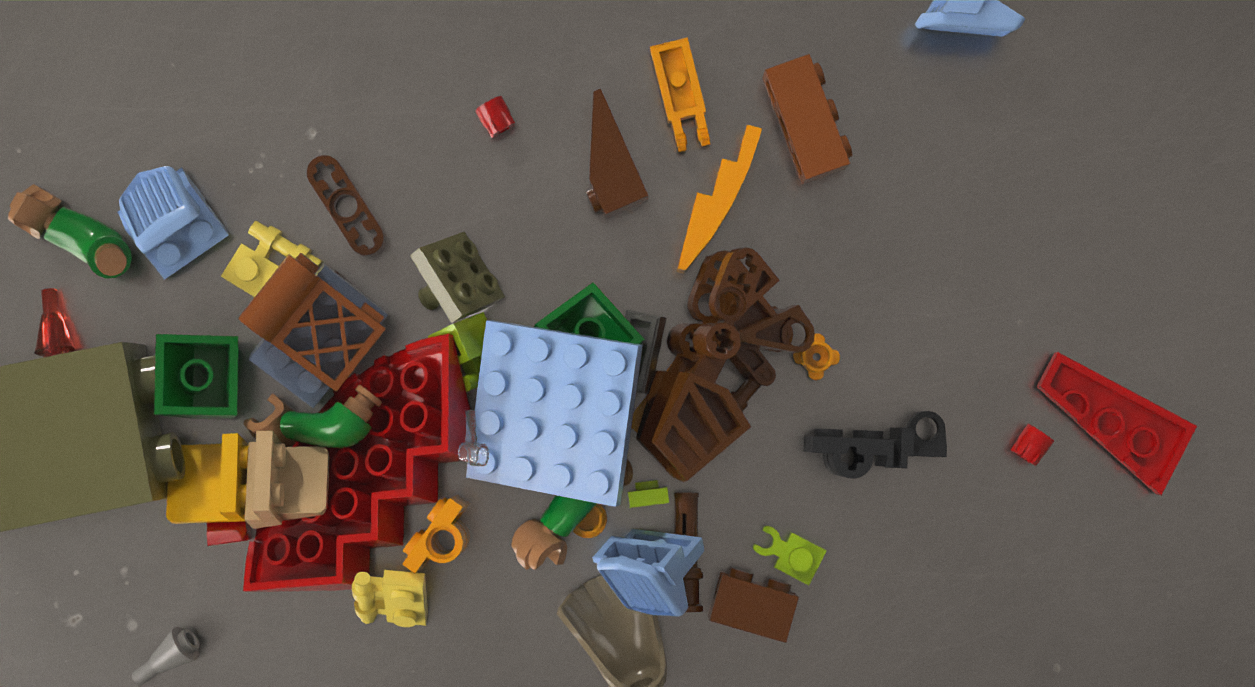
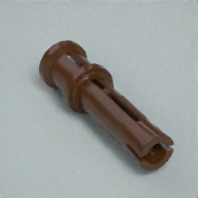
M674 493V534L698 537L699 493ZM697 561L683 577L688 602L686 612H703V606L699 604V580L703 578V572H701V568H697Z

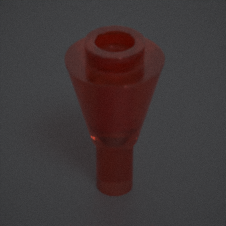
M47 288L41 290L43 314L40 319L34 353L44 358L75 351L62 313L59 312L57 289Z

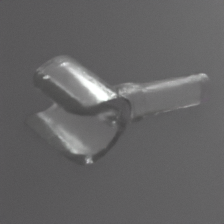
M467 410L465 411V442L459 446L458 456L463 462H468L471 466H485L489 459V449L486 444L477 443L475 411Z

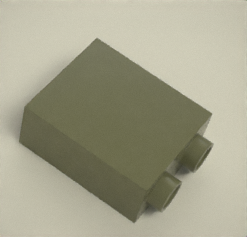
M118 342L0 366V532L166 499L168 482L184 478L185 460L180 440L174 432L162 434L159 416L154 415L155 355L147 357L144 344Z

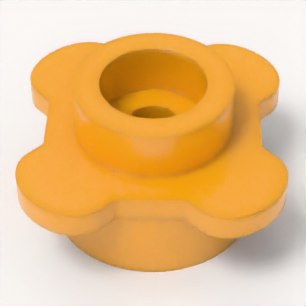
M816 333L811 347L804 352L793 353V360L796 364H802L805 367L810 379L820 380L823 378L826 369L831 365L838 364L840 354L825 343L823 335ZM814 353H818L820 355V359L818 361L813 359Z

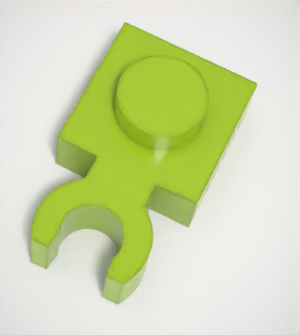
M763 525L761 530L771 535L772 543L766 548L754 543L752 546L753 550L762 556L773 554L778 556L773 565L774 568L809 586L827 551L790 532L786 541H783L777 530L771 526Z

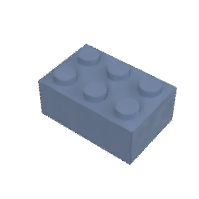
M325 263L315 273L359 308L366 302L384 316L380 324L388 316L384 309ZM322 291L312 304L314 320L339 317L337 301ZM342 306L343 316L354 315ZM309 309L299 322L310 321ZM362 320L344 322L347 344L364 342L374 330ZM339 323L315 325L318 348L342 345ZM311 326L293 328L284 339V342L296 351L314 349ZM262 339L250 354L249 360L312 408L316 406L330 388L265 339ZM358 349L348 350L349 360ZM343 351L319 354L321 370L335 379L345 366ZM314 354L304 356L316 365Z

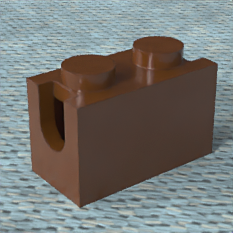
M732 567L729 574L720 571L707 616L709 621L786 643L799 599L796 593L790 592L792 585L769 578L767 585L752 581L753 573Z

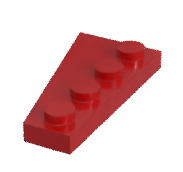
M1059 352L1053 354L1037 385L1041 392L1156 495L1163 494L1197 428L1195 424Z

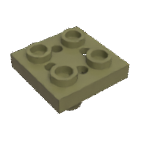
M465 232L420 247L410 255L428 284L418 292L420 302L429 310H434L441 305L451 323L488 308L505 297L498 285L497 279L489 272L478 254L477 247Z

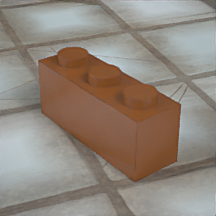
M810 54L765 69L762 79L801 184L804 185L845 170L850 164L848 158L853 156L852 149L846 135L840 136L835 124L836 121H839L838 111L832 99L827 100L822 85H825L826 81L820 64L818 62L813 64Z

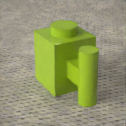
M484 312L453 323L428 336L430 338L448 333L453 335L459 364L462 365L466 373L463 376L466 392L478 387L487 321Z

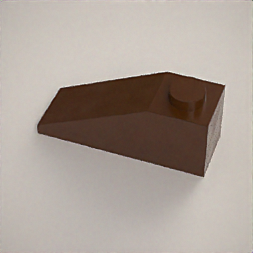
M598 89L593 92L589 175L592 189L586 191V194L594 212L597 213L602 210L605 219H608L648 201V193L602 90Z

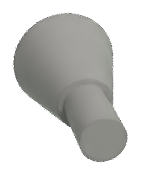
M174 627L152 654L149 661L132 673L133 681L137 685L142 686L158 673H163L197 660L199 658L198 648L200 647L198 638L189 629Z

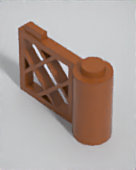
M300 253L296 258L288 254L238 319L254 333L273 344L337 392L386 328L380 324L384 316L366 302L359 308L315 274L320 267L304 254ZM322 291L337 301L339 317L314 320L312 304ZM342 306L354 315L343 316ZM309 309L310 321L299 322ZM362 320L374 329L364 342L347 344L344 322ZM339 323L342 345L318 348L315 325ZM311 326L314 349L296 351L284 342V339L293 328ZM358 349L349 360L348 350ZM343 351L345 366L337 377L333 379L321 370L319 354ZM314 354L316 365L304 356Z

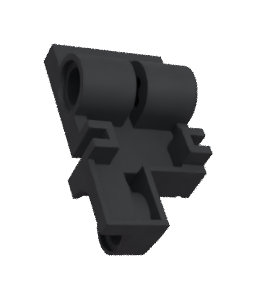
M917 412L909 419L904 428H890L889 439H883V431L853 430V438L843 437V429H814V436H804V452L823 453L824 464L832 474L850 479L860 478L870 470L873 463V455H875V466L907 469L908 456L947 457L945 423L935 412ZM924 417L932 419L937 427L935 436L927 441L922 440L916 433V425ZM849 447L854 453V462L850 467H848V463L841 462V454L848 453Z

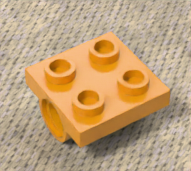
M458 494L449 499L446 497L440 499L427 516V519L432 522L426 531L421 529L419 532H416L403 549V552L408 556L402 565L413 573H417L426 566L430 559L437 563H448L462 554L469 545L470 532L467 526L459 519L470 503ZM441 530L448 531L453 535L455 539L453 549H446L440 544L439 533Z

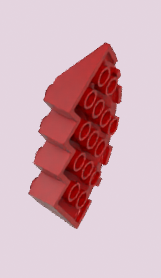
M448 333L421 339L405 345L406 349L400 350L391 356L383 355L375 359L374 365L361 374L354 373L348 377L337 392L332 391L334 396L329 399L318 413L329 410L336 402L344 405L350 396L355 398L358 394L355 390L358 385L382 401L380 407L374 405L371 409L374 414L367 423L372 429L357 445L345 448L324 447L329 452L328 506L324 514L284 520L282 525L262 527L256 530L254 542L249 541L246 556L244 592L335 591L352 589V583L357 573L367 572L369 574L370 548L403 546L404 506L438 502V464L473 460L471 441L473 420L453 335ZM296 442L292 447H309L314 445Z

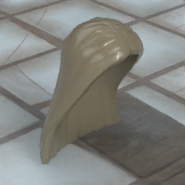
M602 575L588 580L583 586L580 585L565 598L558 608L557 615L593 660L609 687L664 686L667 679V662L657 615H649L626 608Z

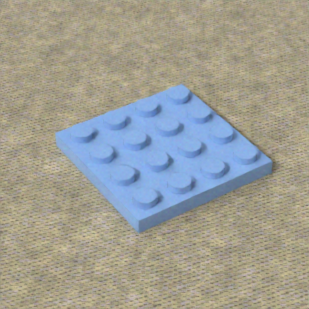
M487 320L471 434L473 460H468L466 478L617 507L621 505L643 345Z

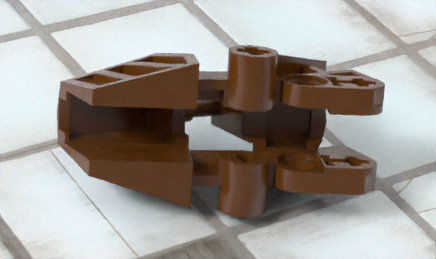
M738 248L730 252L725 250L718 251L706 256L687 303L688 312L692 318L697 320V323L679 324L670 330L667 337V345L676 358L669 371L656 370L636 440L673 478L681 482L688 481L751 428L743 414V411L748 406L747 402L761 386L771 385L776 378L774 368L760 350L800 353L809 349L814 342V327L800 305H791L784 309H778L776 306H771L763 297L780 280L759 253L751 248ZM746 257L745 264L750 267L749 271L739 259ZM722 262L719 271L714 268V263ZM706 282H708V283L715 282L714 287L711 286V285H709V284H707ZM705 293L710 294L708 303L712 313L710 316L702 314L698 307L699 299ZM794 323L803 326L806 334L805 340L799 346L791 344L794 335L791 325ZM686 335H690L689 338L693 342V347H690V343L685 341ZM727 359H730L746 379L735 392L731 391V393L729 389L715 383Z

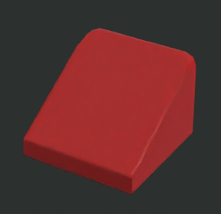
M246 521L207 523V546L252 539L251 526Z

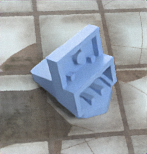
M933 0L926 13H922L919 16L915 26L918 29L1004 37L1019 29L1026 19L998 0Z
M163 166L137 173L119 199L120 210L117 211L126 232L164 280L229 236L228 230L205 202L206 198L182 167L175 171L170 166Z
M632 529L625 538L611 536L592 558L593 563H597L599 573L626 608L649 615L679 617L688 609L683 577L703 554L704 545L702 537Z

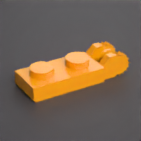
M688 37L650 46V53L668 124L671 123L678 152L687 150V138L683 132L681 120L695 118L696 134L701 146L710 145V137L704 116L706 115V108Z

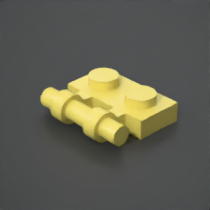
M255 221L251 225L248 234L260 241L258 247L254 251L241 243L221 277L255 297L279 267L268 259L273 250H276L285 257L290 254L296 258L302 253L319 267H321L323 261L311 254L312 250L305 245L299 244L297 246L284 238L282 231L274 226L266 227L260 222Z
M384 570L383 577H372L367 572H359L355 575L352 583V595L355 599V613L363 623H373L376 615L382 614L386 615L387 622L394 623L400 627L426 626L428 603L425 573Z

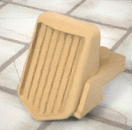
M256 431V442H249L245 521L253 529L282 525L284 520L324 514L328 506L329 452L322 446L285 447V444L279 440L273 431Z

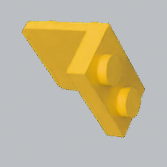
M238 433L222 434V444L181 445L185 460V475L183 479L168 482L166 518L174 524L245 521L249 444Z

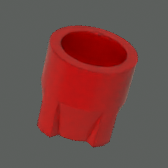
M497 96L485 102L475 110L482 125L488 130L492 138L515 126V121L502 96Z
M1027 424L1011 448V451L1031 465L1037 466L1054 443V440L1036 427Z

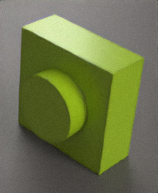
M658 480L635 482L636 490L628 491L630 508L669 503L667 486L659 487Z

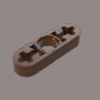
M321 155L314 158L308 165L307 178L351 248L364 257H373L381 253L386 245V234L342 165L331 156ZM322 165L329 169L335 167V171L331 173L333 180L339 187L344 182L347 184V187L333 192L329 184L323 179L317 181V177L321 175L319 168ZM333 192L331 196L327 198L326 193ZM343 196H352L357 201V210L350 217H342L337 213L336 204ZM366 214L368 219L360 221L362 217ZM360 221L368 232L373 233L376 231L377 236L373 238L375 245L372 248L365 244L359 246L358 242L361 241L362 235L355 226L350 231H348L346 226Z

